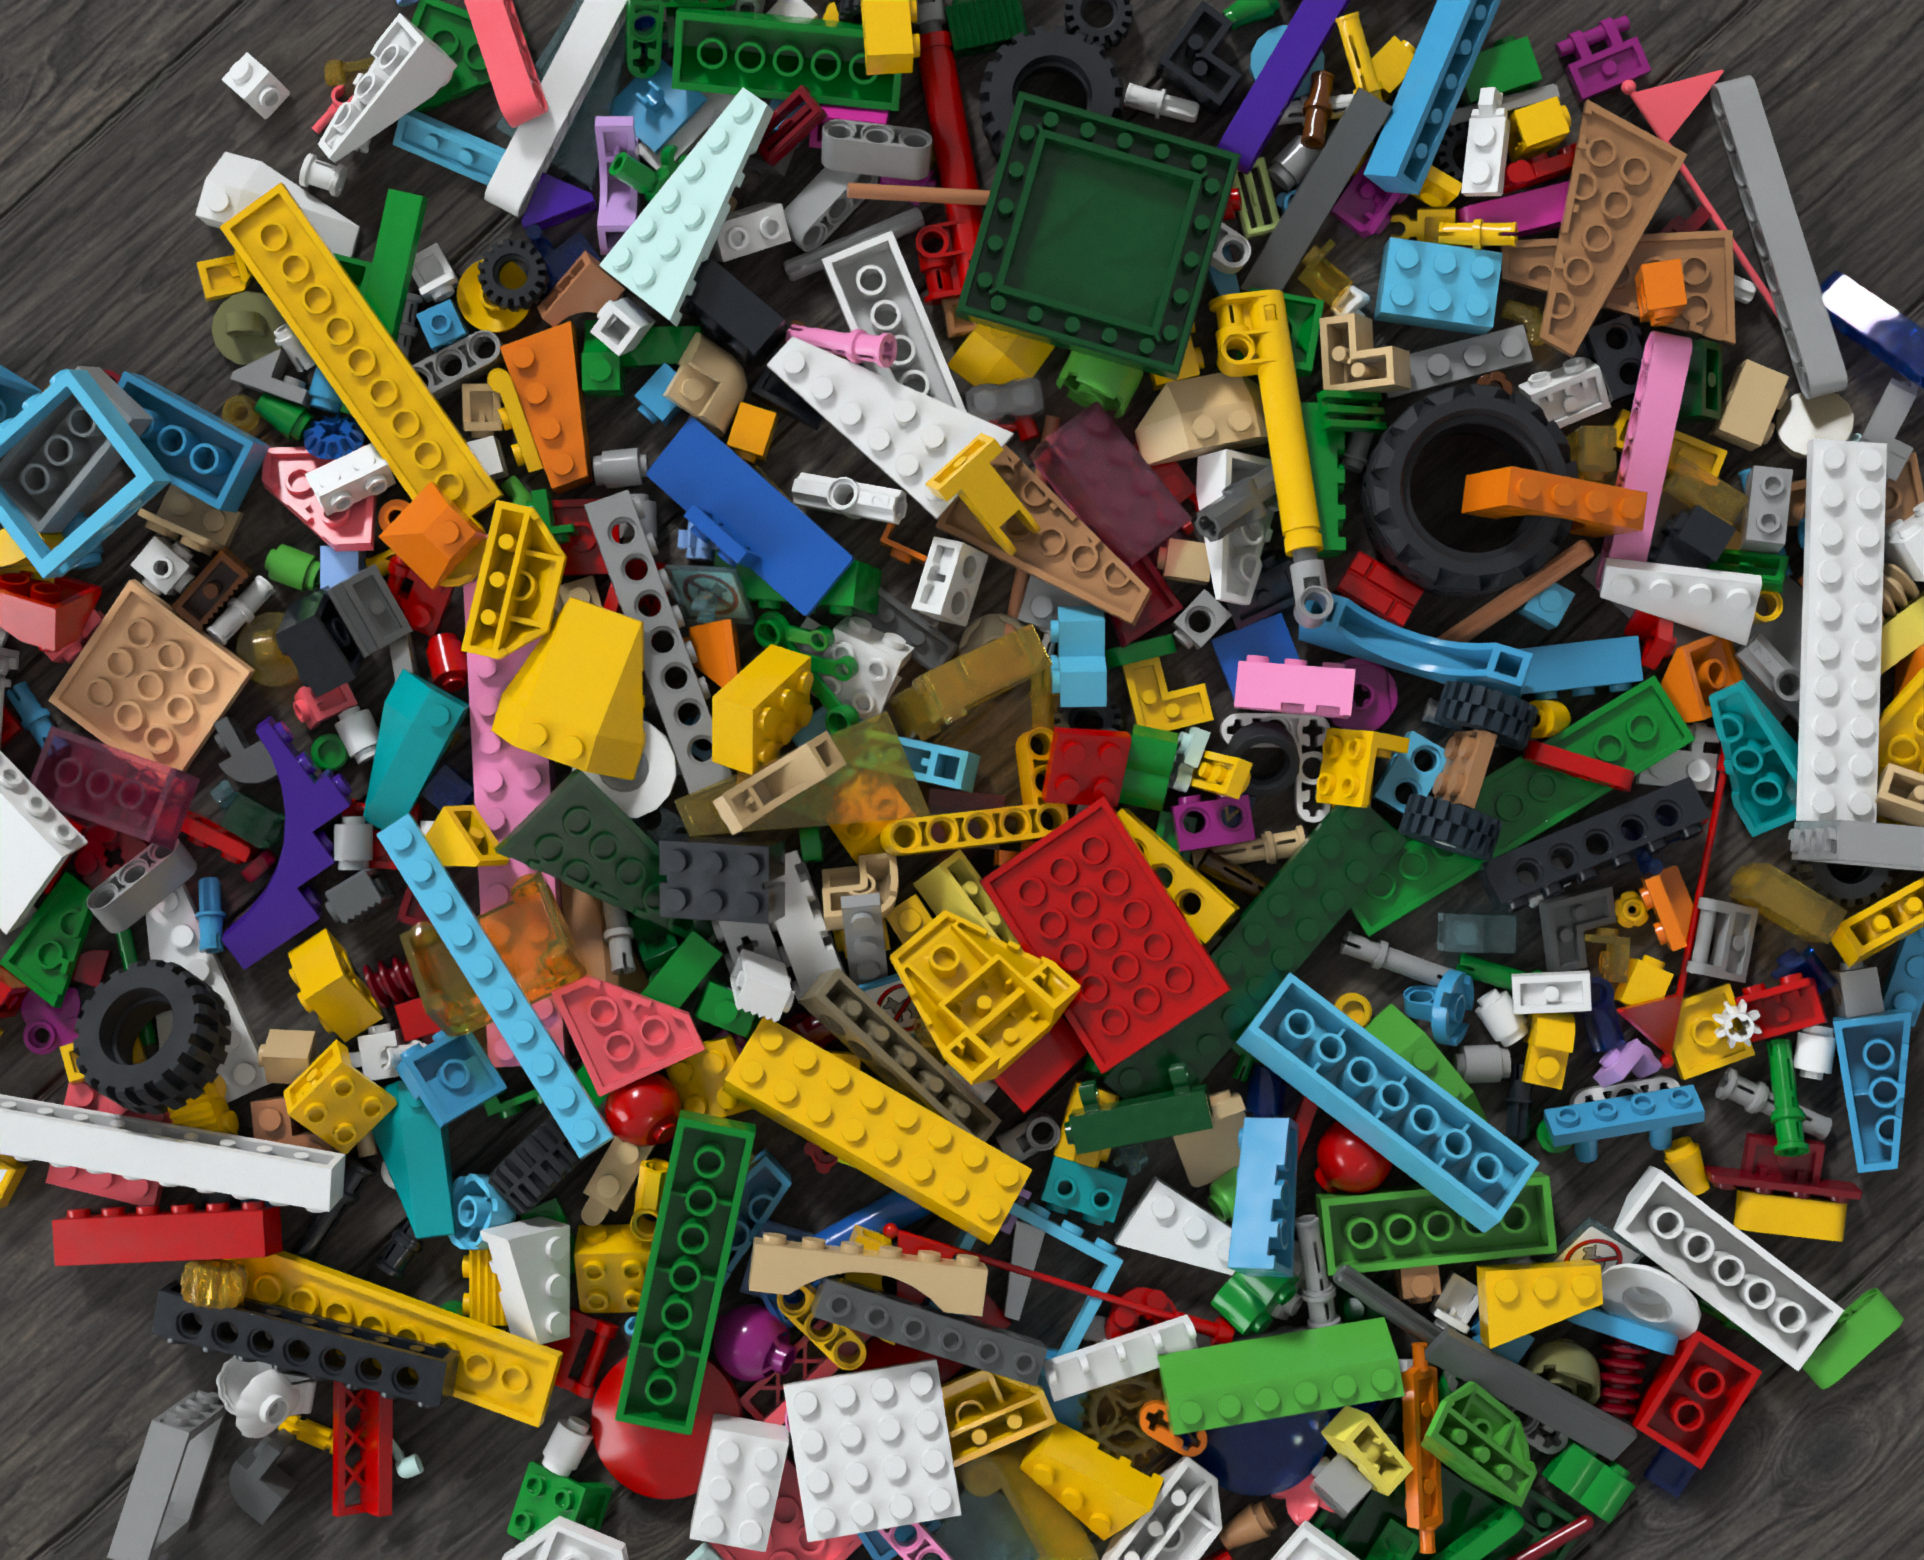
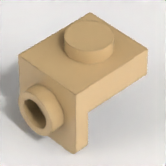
M461 383L463 430L471 431L472 438H485L494 435V431H502L503 425L497 410L501 408L500 394L493 391L488 383Z

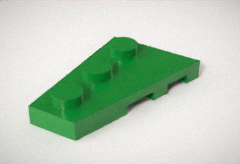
M68 871L64 873L0 961V965L54 1008L62 1007L93 917V913L86 904L87 898L93 889L74 873Z

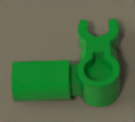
M667 145L661 152L660 160L662 166L655 172L627 153L621 152L615 156L609 173L637 192L644 193L646 201L650 203L688 155H681L679 162L676 164L674 156L678 147Z

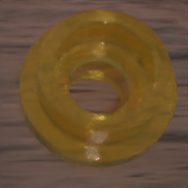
M236 395L229 398L222 409L223 420L244 432L253 430L258 425L261 416L254 412L257 402L246 395ZM246 408L248 410L247 418L243 421H238L236 417L238 410Z

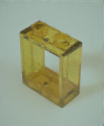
M1747 863L1746 867L1741 866L1735 872L1730 882L1733 888L1729 896L1748 907L1759 909V914L1805 942L1829 944L1848 912L1769 863Z

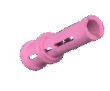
M796 324L791 325V329H788L786 333V343L793 336L832 354L845 356L850 362L856 364L868 361L875 362L879 367L888 368L893 364L897 354V341L891 333H882L878 336L868 334L863 329H855L850 333Z

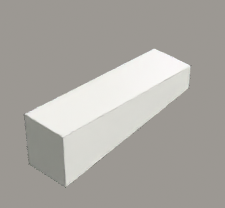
M1017 1218L1014 1225L1010 1264L1034 1271L1045 1232ZM1009 1271L1004 1317L1019 1321L1032 1278Z

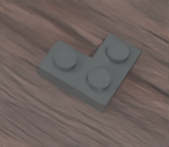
M1604 883L1539 901L1547 972L1575 971L1588 967L1584 931L1616 923L1612 886Z

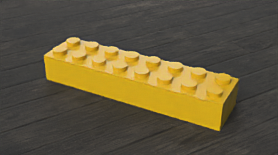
M765 1016L761 1019L724 1081L723 1092L988 1245L991 1244L1032 1172V1169L779 1023L773 1022L772 1019L766 1020Z

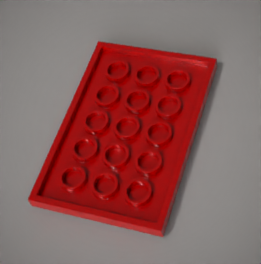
M1103 796L980 880L983 888L1024 952L1039 959L1044 956L1054 961L1081 986L1080 991L1063 1013L1102 1074L1107 1073L1232 990L1106 796Z

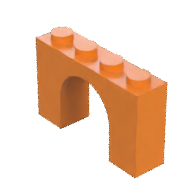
M1509 466L1466 475L1461 513L1490 519L1520 515L1574 520L1570 534L1598 538L1643 531L1648 492Z

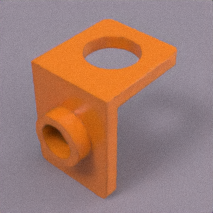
M888 523L880 539V545L891 550L889 556L908 565L911 560L925 565L927 556L890 540L896 524Z

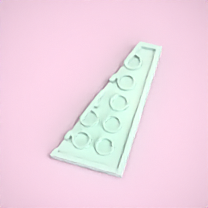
M744 87L599 264L608 274L676 327L682 317V314L679 312L686 295H692L697 284L693 280L701 262L708 260L731 206L728 204L733 190L735 187L740 188L744 180L745 174L742 170L749 155L756 153L774 113L768 104Z

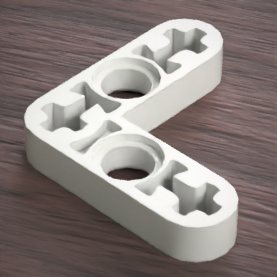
M1236 713L1225 718L1220 726V736L1227 745L1233 736L1232 734H1227V727L1233 726L1234 720H1240L1242 727L1253 723L1252 719H1259V722L1279 720L1283 723L1285 729L1294 738L1300 758L1299 773L1294 781V806L1296 814L1305 822L1315 823L1322 821L1330 812L1331 804L1322 803V810H1317L1315 817H1311L1309 810L1302 807L1303 802H1307L1310 799V790L1302 791V783L1316 785L1318 778H1307L1303 774L1302 765L1310 757L1317 758L1322 763L1323 753L1316 751L1302 754V746L1310 747V737L1307 734H1303L1302 729L1309 726L1310 720H1314L1316 727H1322V734L1315 737V747L1323 746L1327 728H1330L1326 718L1288 713ZM1259 743L1257 745L1251 746L1250 748L1281 747L1274 745L1272 743Z

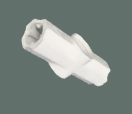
M801 472L799 477L794 479L792 487L793 503L795 505L843 514L851 519L865 518L899 525L900 521L905 518L908 507L906 492L858 483L848 477L836 479ZM854 492L852 501L845 505L847 496Z

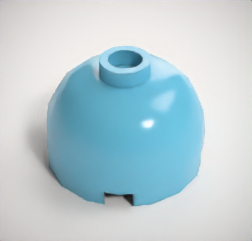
M469 1174L468 1176H460L452 1184L456 1235H448L452 1244L459 1249H489L488 1243L482 1240L480 1230L513 1223L516 1220V1211L488 1183L490 1175Z

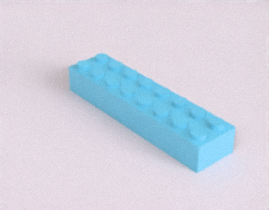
M1289 973L1236 1042L1483 1233L1501 1221L1540 1163L1292 973Z

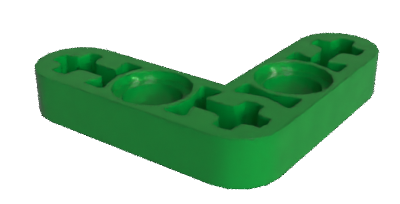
M627 0L624 58L630 73L637 78L645 79L655 75L659 70L661 64L664 7L725 8L733 5L737 0ZM651 15L655 22L650 30L642 32L635 29L634 23L639 16ZM639 42L645 43V50L649 58L644 61L642 66H638L636 61L641 56Z

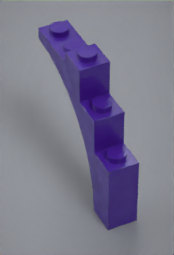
M272 716L258 724L256 733L270 754L281 783L285 808L284 844L278 865L266 889L250 909L224 931L221 939L244 970L320 919L322 911L320 905L323 902L312 886L305 887L303 884L335 863L334 839L325 829L320 832L318 828L350 806L352 798L349 794L353 792L343 775L339 773L335 776L330 768L316 776L314 772L317 771V767L305 751L302 753L297 751L291 743L294 740V736L283 721L276 723Z

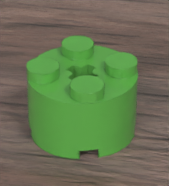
M1071 351L1056 380V385L1061 389L1064 384L1069 389L1067 397L1078 405L1100 415H1105L1107 409L1116 411L1114 418H1120L1124 416L1144 373L1135 368Z

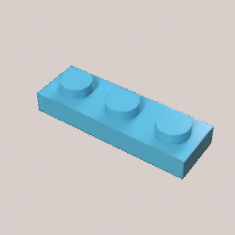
M412 110L398 119L393 145L487 186L506 151L504 148L416 110Z

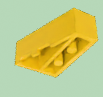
M1592 1260L1476 1266L1481 1343L1489 1349L1603 1304L1601 1265Z
M1057 1421L1056 1424L1045 1428L1033 1437L1019 1467L1023 1472L1103 1541L1152 1510L1163 1483V1477L1156 1473H1153L1151 1477L1130 1466L1132 1462L1130 1459L1121 1455L1119 1460L1097 1449L1100 1443Z

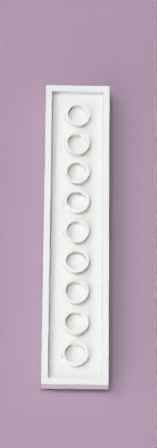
M1811 439L1807 441L1796 821L1851 820L1876 823L1877 802H1875L1878 781L1887 443Z

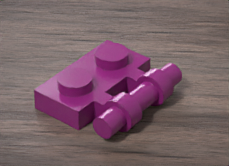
M1626 15L1614 20L1609 17L1599 21L1597 27L1583 33L1580 30L1568 34L1566 40L1555 44L1556 52L1560 58L1571 53L1577 58V61L1567 65L1565 70L1579 103L1617 88L1625 80L1634 81L1648 75L1652 71L1638 37L1636 36L1624 42L1621 38L1620 33L1630 29V22ZM1604 40L1608 48L1592 55L1589 46Z

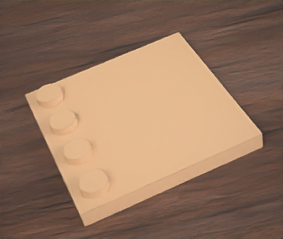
M136 579L128 581L48 701L166 791H170L176 787L216 729L213 723L224 717L256 670L206 632L197 630L174 611L168 603Z

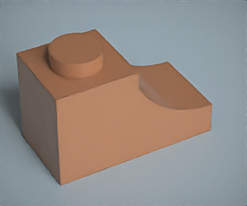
M585 250L537 308L542 319L552 327H555L565 318L577 313L592 312L598 314L609 300L614 302L622 299L625 287L600 267L599 264L601 262Z

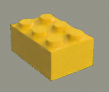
M771 644L712 697V762L753 775L765 763H768L781 747L787 745L802 727L809 724L813 714V707L810 705V690L814 680L813 673H811V656Z

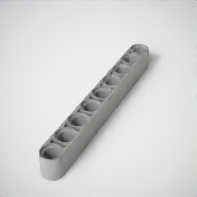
M1751 75L1713 84L1710 89L1712 108L1804 398L1809 400L1846 390L1848 379L1844 362L1755 80Z

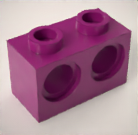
M1200 794L1178 798L1179 805L1170 807L1177 851L1181 852L1256 840L1249 795H1242L1238 800L1216 794L1217 800L1204 802L1201 801ZM1229 805L1236 807L1241 815L1240 822L1233 828L1225 826L1221 820L1222 810ZM1191 811L1199 813L1203 818L1202 829L1194 834L1188 832L1183 825L1185 815Z

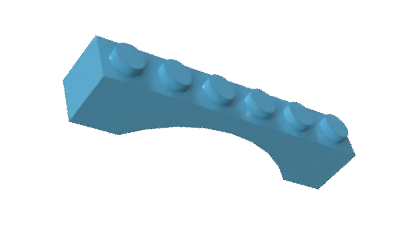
M1332 594L1334 600L1333 609L1325 623L1314 629L1305 628L1299 624L1298 640L1442 684H1445L1446 681H1458L1461 683H1471L1474 686H1484L1490 690H1498L1503 694L1515 696L1518 700H1520L1533 656V653L1496 642L1464 643L1422 635L1387 622L1364 610L1350 599ZM1314 600L1306 601L1305 608L1308 612L1317 615L1323 612L1318 602Z

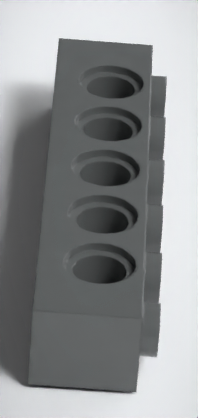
M834 1275L820 1279L811 1306V1311L815 1318L1032 1386L1037 1384L1048 1351L1047 1347L1040 1340L958 1314L946 1313L941 1309Z

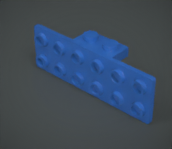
M694 417L688 419L646 473L648 478L687 511L684 517L693 524L690 530L699 539L707 544L710 541L715 543L720 548L717 553L719 557L735 568L739 564L752 569L804 616L812 614L855 560L853 555Z

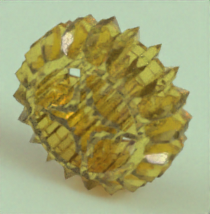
M1157 1370L1148 1371L1145 1376L1141 1373L1086 1391L1091 1395V1398H1078V1404L1088 1410L1078 1412L1077 1420L1089 1422L1080 1428V1433L1085 1436L1094 1434L1090 1439L1100 1444L1102 1443L1100 1448L1102 1452L1109 1455L1111 1451H1114L1113 1457L1119 1460L1122 1454L1127 1455V1458L1132 1461L1130 1466L1135 1465V1454L1141 1453L1145 1463L1149 1462L1150 1456L1147 1450L1150 1448L1158 1455L1163 1453V1449L1158 1441L1143 1432L1139 1423V1412L1146 1402L1155 1398L1165 1402L1161 1379L1154 1383L1158 1373ZM1124 1384H1134L1147 1390L1143 1393L1139 1391L1133 1396H1125L1115 1387ZM1106 1395L1114 1410L1111 1416L1107 1418V1423L1101 1428L1097 1422V1410L1100 1401ZM1119 1402L1129 1410L1138 1407V1409L1134 1410L1138 1425L1127 1416L1118 1419V1417L1122 1416ZM1159 1410L1156 1424H1162L1169 1428V1423L1163 1419V1411ZM1123 1430H1130L1137 1434L1138 1437H1141V1439L1124 1442L1113 1439L1110 1436L1113 1433L1117 1435Z

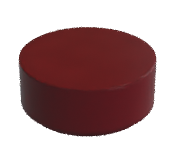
M267 848L241 872V875L249 883H254L278 861V857Z

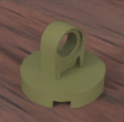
M246 291L232 295L220 305L213 318L212 334L215 345L223 356L243 367L276 350L283 349L282 345H276L274 331L287 322L282 318V315L269 297L262 293Z

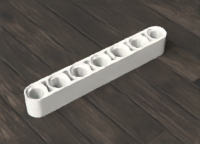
M584 0L541 82L548 105V112L518 126L487 186L484 196L486 201L517 217H521L525 213L542 173L546 174L626 20L627 0Z

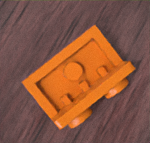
M1672 865L1640 877L1644 887L1638 890L1646 910L1653 908L1658 922L1652 925L1660 945L1667 943L1668 948L1672 951L1686 947L1693 903L1679 868L1676 865Z

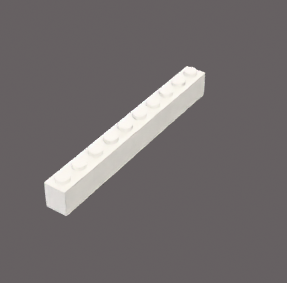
M0 1094V1154L14 1156L19 1161L38 1160L49 1162L50 1165L58 1168L69 1166L83 1168L92 1174L112 1173L122 1175L127 1180L146 1179L157 1181L160 1185L166 1187L179 1185L191 1187L200 1193L220 1192L231 1194L234 1198L240 1200L254 1198L269 1201L274 1206L293 1205L305 1207L306 1210L313 1213L330 1212L343 1197L346 1154Z

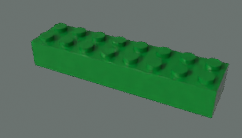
M680 1109L615 1421L687 1435L692 1434L754 1143L756 1124Z

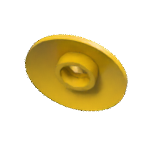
M484 259L472 264L460 278L457 287L459 309L464 318L479 330H487L492 333L511 330L525 319L530 309L525 311L523 308L518 309L519 312H512L508 308L503 310L497 304L491 303V300L483 292L482 286L478 281V275H480L478 264L479 262L483 263ZM514 262L507 263L500 271V282L508 289H518L528 279L525 272Z

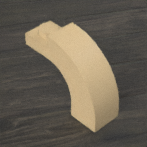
M825 731L737 784L712 802L719 812L721 819L727 825L732 835H734L795 795L827 778L847 763L828 732Z

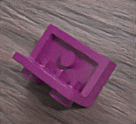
M1373 150L1370 151L1357 174L1352 176L1329 212L1363 239L1374 233L1379 235L1392 218L1388 213L1396 202L1401 204L1409 195L1385 192L1363 175Z

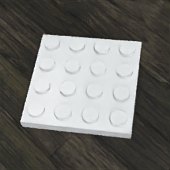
M936 1358L783 1384L808 1542L961 1515Z

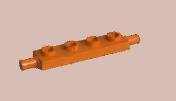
M1414 1342L1411 1343L1413 1366L1407 1371L1401 1372L1405 1394L1402 1397L1404 1457L1414 1468L1405 1477V1509L1407 1511V1527L1419 1530V1552L1433 1554L1436 1553L1435 1530L1443 1523L1441 1461L1423 1448L1421 1443L1439 1407L1437 1368L1429 1366L1428 1361L1425 1360L1424 1350L1427 1348L1428 1343Z

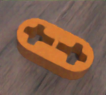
M1150 1400L1141 1407L1139 1423L1143 1432L1151 1438L1187 1457L1197 1456L1206 1448L1207 1433L1205 1430L1196 1432V1437L1200 1440L1197 1444L1191 1442L1186 1447L1183 1446L1184 1441L1181 1435L1171 1434L1170 1429L1162 1424L1157 1423L1154 1428L1149 1426L1150 1419L1146 1415L1149 1412L1155 1414L1158 1409L1163 1411V1419L1168 1422L1165 1402Z

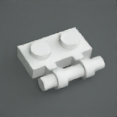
M1693 722L1692 725H1687L1695 738L1694 741L1689 743L1688 751L1677 750L1636 775V784L1666 787L1691 777L1697 791L1714 792L1718 754L1703 753V746L1705 742L1719 743L1720 740L1717 737L1716 728L1707 727L1706 723Z

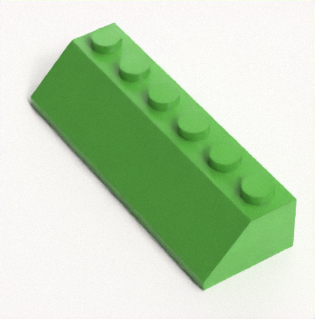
M1384 1317L1157 1355L1169 1429L1173 1435L1405 1396L1398 1356Z

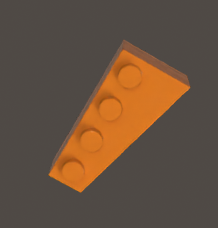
M571 321L500 347L550 486L557 494L593 482L585 418V401L582 391L581 364L577 344L578 336L577 329Z

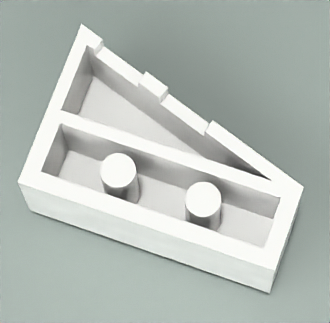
M1155 1175L1113 1237L1115 1244L1229 1275H1233L1235 1272L1227 1268L1232 1226L1223 1222L1216 1215Z
M540 1216L480 1230L482 1240L488 1243L492 1260L489 1261L491 1270L497 1274L502 1291L498 1294L510 1333L533 1341L538 1345L570 1337V1225Z

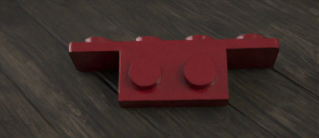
M1746 1133L1741 1169L1704 1165L1707 1179L1713 1183L1714 1187L1724 1190H1735L1737 1185L1750 1187V1190L1753 1192L1767 1195L1773 1194L1774 1190L1788 1191V1195L1801 1199H1810L1812 1194L1826 1196L1827 1200L1836 1203H1849V1199L1862 1200L1863 1194L1853 1182L1820 1178L1826 1146L1821 1141L1805 1140V1143L1809 1144L1810 1148L1809 1153L1805 1155L1780 1157L1774 1154V1146L1777 1145L1776 1136Z

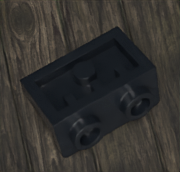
M1280 549L1267 550L1261 553L1262 568L1250 605L1244 606L1224 602L1226 609L1232 614L1230 619L1236 630L1242 629L1295 604L1290 572L1292 563Z

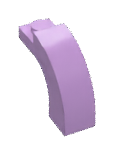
M596 116L595 118L600 175V200L597 220L600 255H608L641 214V193L609 173L615 156L621 152L627 153L640 162L639 140L636 137L634 116Z

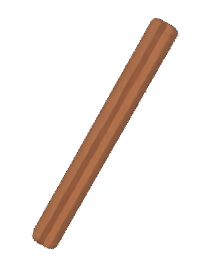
M1579 540L1548 561L1540 570L1513 585L1437 638L1467 643L1594 556L1591 546L1587 541Z

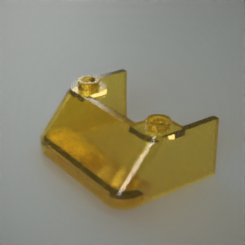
M1019 1439L971 1460L955 1470L956 1483L963 1482L966 1489L975 1496L986 1497L1000 1489L1003 1490L1040 1555V1558L1036 1560H1099L1098 1552L1079 1519L1019 1468L1031 1441Z

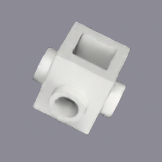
M154 536L131 563V566L145 577L142 583L158 596L162 593L165 595H176L178 592L183 594L196 579L193 574L199 568L191 560L194 554L178 541L172 544L165 537Z

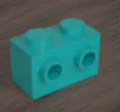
M1052 1155L1040 1198L1047 1202L1046 1208L1062 1214H1067L1069 1209L1083 1213V1220L1103 1226L1105 1220L1113 1223L1115 1221L1127 1177L1124 1174L1099 1166L1096 1169Z

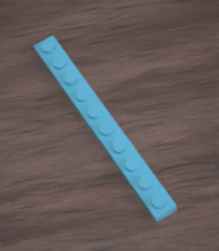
M408 813L377 833L376 835L578 1157L580 1159L585 1158L615 1138L413 816Z

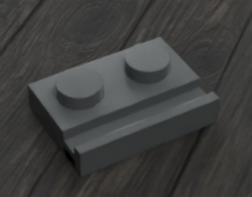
M376 564L370 565L325 590L364 658L413 631Z

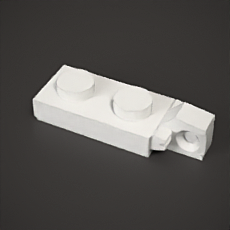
M1496 87L1481 88L1478 102L1479 109H1472L1471 118L1469 119L1461 193L1466 197L1503 195L1511 121L1507 119L1506 108H1502L1503 93L1499 92Z

